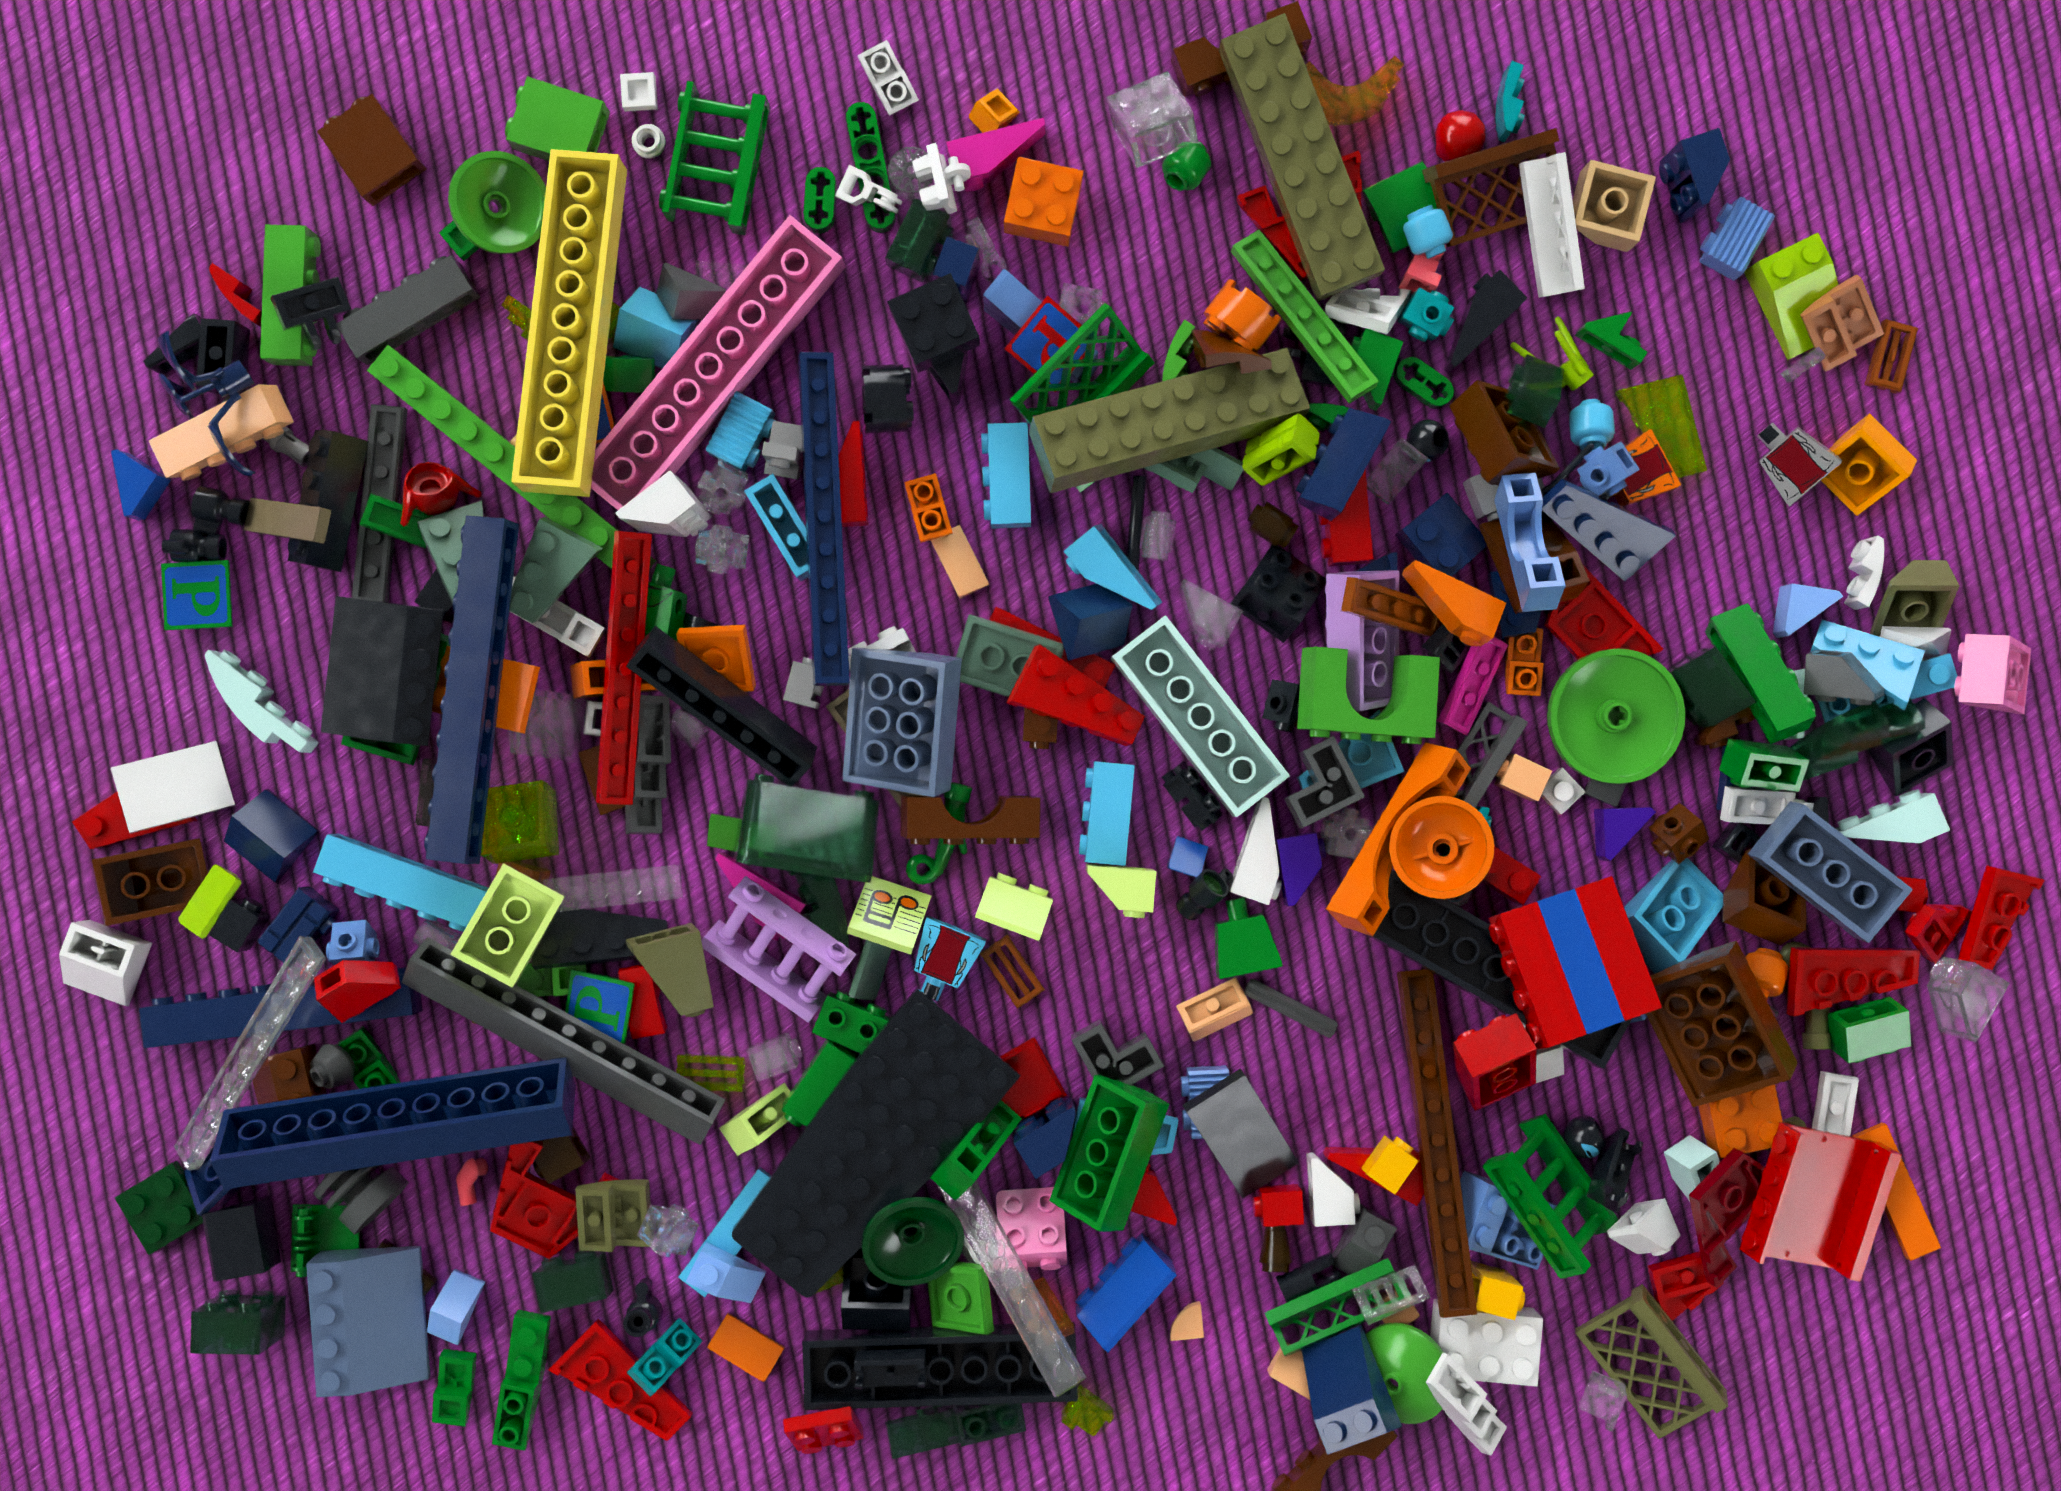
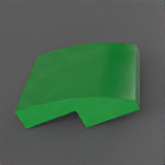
M1423 161L1362 190L1372 219L1378 222L1390 253L1409 246L1403 232V226L1408 221L1407 215L1429 205L1437 209L1430 182L1425 183L1422 170L1427 167Z

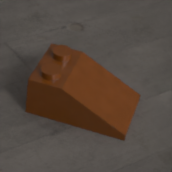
M200 838L90 860L104 926L184 910L208 874Z

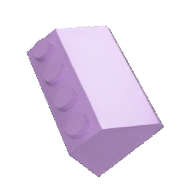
M1399 570L1348 571L1326 574L1325 627L1327 630V647L1348 649L1346 673L1348 700L1355 711L1387 706L1392 692L1394 656H1399V629L1342 612L1341 608L1347 577L1359 578L1399 591Z

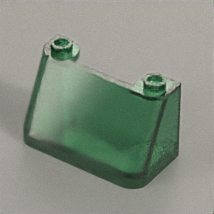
M755 773L754 779L746 778L733 852V859L736 862L871 883L880 800L874 799V792L855 789L854 796L774 783L775 776Z

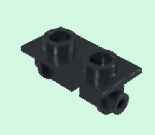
M1182 761L1173 770H1170L1161 777L1165 782L1163 786L1176 803L1185 797L1189 799L1190 802L1184 805L1181 810L1193 824L1194 828L1198 826L1202 831L1222 816L1223 813L1220 810L1221 805L1218 799L1212 793H1207L1200 783L1201 778L1198 772L1192 766H1187Z

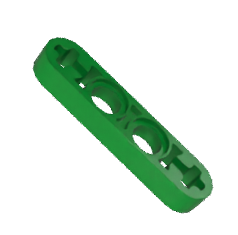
M854 103L848 108L846 121L855 167L866 172L870 177L879 176L884 182L883 188L891 191L875 111L868 103ZM860 112H864L865 117H871L866 119L865 122L868 134L861 135L858 121H853L858 118L857 114ZM866 143L873 144L877 148L876 156L870 160H865L859 156L860 147ZM858 178L861 193L864 188V182ZM876 192L874 198L881 199V196ZM873 200L870 203H867V201L863 202L867 224L873 231L885 233L893 228L896 222L895 213L882 208L884 214L890 215L885 217L884 223L879 224L877 219H871L877 213Z

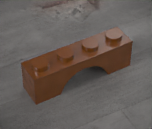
M1296 1L1267 12L1264 21L1283 13L1286 14L1302 56L1305 55L1310 46L1312 35L1299 2ZM1205 37L1173 48L1171 63L1185 97L1192 94L1196 97L1205 95L1213 90V86L1223 82L1226 85L1231 84L1220 56L1219 48L1211 44Z
M901 795V836L910 839V844L929 845L931 839H943V844L961 845L964 844V838H976V844L986 845L997 844V838H1009V844H1029V838H1040V797L999 796L995 807L988 815L977 821L960 822L949 814L941 797Z
M1393 1430L1327 1455L1321 1437H1319V1442L1311 1451L1307 1449L1299 1455L1295 1461L1296 1466L1287 1475L1283 1473L1276 1478L1271 1486V1491H1321L1323 1477L1327 1469L1335 1461L1350 1455H1360L1375 1460L1398 1435Z

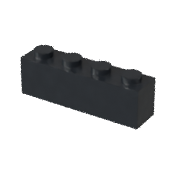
M315 430L314 436L309 443L310 455L307 469L302 476L303 489L298 504L331 510V517L324 544L290 539L288 542L289 555L287 561L324 570L342 571L369 441L335 431Z

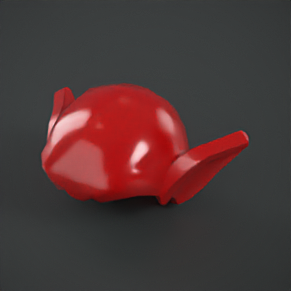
M434 462L419 463L412 467L405 476L400 524L403 527L407 526L415 509L427 515H438L448 511L455 505L459 491L477 498L481 497V491L469 485L449 467L447 468Z

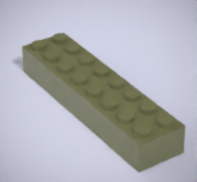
M1283 13L1221 39L1219 47L1220 56L1316 301H1321L1379 277L1385 270L1286 14Z
M1285 348L1262 354L1271 359L1272 369L1241 374L1234 362L1033 416L1029 435L1049 492H1058L1260 436L1261 433L1296 414H1301L1305 418L1310 406L1288 349Z

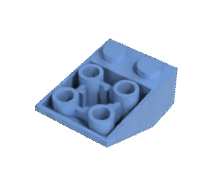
M1464 1171L1460 1183L1469 1250L1538 1270L1543 1258L1542 1252L1492 1180ZM1548 1202L1552 1209H1554L1557 1206L1556 1204Z

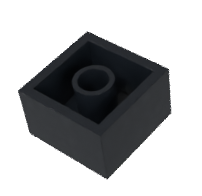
M951 273L887 301L890 313L917 373L980 346L979 335Z

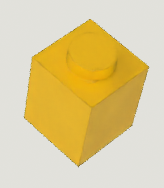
M1384 1135L1361 1169L1366 1175L1395 1195L1418 1163V1160L1411 1154L1414 1148L1404 1140L1396 1136L1394 1141Z

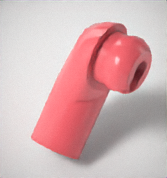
M471 1158L467 1160L458 1172L456 1184L460 1206L477 1203L474 1183L478 1176H484L488 1173V1164L484 1158L476 1160Z

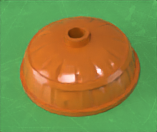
M1434 796L1414 803L1398 818L1390 836V858L1397 875L1410 889L1429 898L1450 899L1470 892L1486 877L1494 858V838L1484 816L1471 804L1454 797ZM1442 844L1450 847V853L1444 857L1437 853V848Z

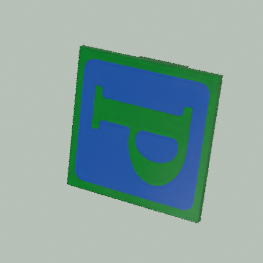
M229 560L161 564L165 631L233 627Z
M572 969L565 1012L626 1044L635 983L619 980V978Z

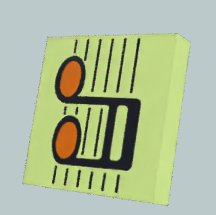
M868 875L849 923L847 934L911 955L928 909L931 895Z

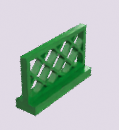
M1104 303L1010 398V401L1031 426L1033 415H1040L1128 391L1155 362L1149 354L1139 347L1113 309ZM1107 317L1110 321L1108 335L1097 336L1098 325ZM1125 342L1128 346L1116 358H1113L1115 343ZM1096 343H1107L1104 358L1093 359ZM1080 344H1087L1085 358L1083 360H1073L1074 350ZM1092 366H1103L1102 373L1094 381L1090 382ZM1072 367H1083L1081 382L1070 383ZM1056 368H1063L1061 383L1049 384L1051 373ZM1068 390H1080L1079 396L1070 405H1066ZM1049 391H1060L1057 406L1046 407ZM1033 392H1039L1037 408H1026L1023 402Z

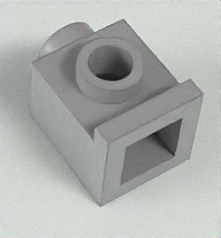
M803 657L802 663L793 661L783 700L819 710L821 703L814 700L816 695H822L824 686H813L812 659Z

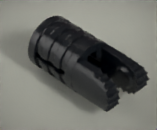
M1331 1253L1302 1264L1301 1267H1296L1292 1271L1285 1272L1283 1275L1275 1276L1286 1302L1342 1278L1339 1271H1332L1313 1279V1274L1324 1270L1334 1263Z

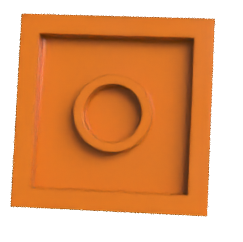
M746 624L678 629L676 635L679 644L742 691H754L756 682Z

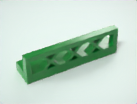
M1389 1258L1271 1309L1265 1312V1316L1269 1325L1274 1330L1282 1352L1286 1357L1409 1303ZM1391 1280L1399 1297L1386 1303L1375 1299L1374 1295L1377 1287ZM1371 1289L1369 1296L1363 1294V1292ZM1354 1296L1367 1300L1363 1313L1357 1316L1343 1312L1347 1299ZM1340 1303L1338 1309L1331 1307L1333 1305ZM1372 1303L1379 1305L1370 1309ZM1322 1310L1336 1314L1332 1326L1325 1330L1312 1325L1316 1313ZM1309 1316L1307 1323L1300 1321ZM1341 1316L1348 1319L1339 1323ZM1292 1323L1305 1327L1301 1340L1288 1346L1281 1328ZM1310 1330L1317 1332L1308 1337Z

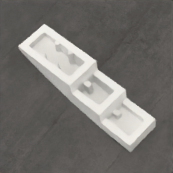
M1442 1353L1426 1383L1437 1402L1460 1431L1481 1453L1491 1456L1507 1426L1495 1415L1497 1410L1485 1399L1487 1393L1448 1354Z

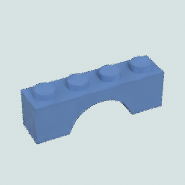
M1536 473L1502 475L1494 501L1522 612L1557 609L1566 585L1559 558L1550 557L1544 544L1542 533L1543 498Z

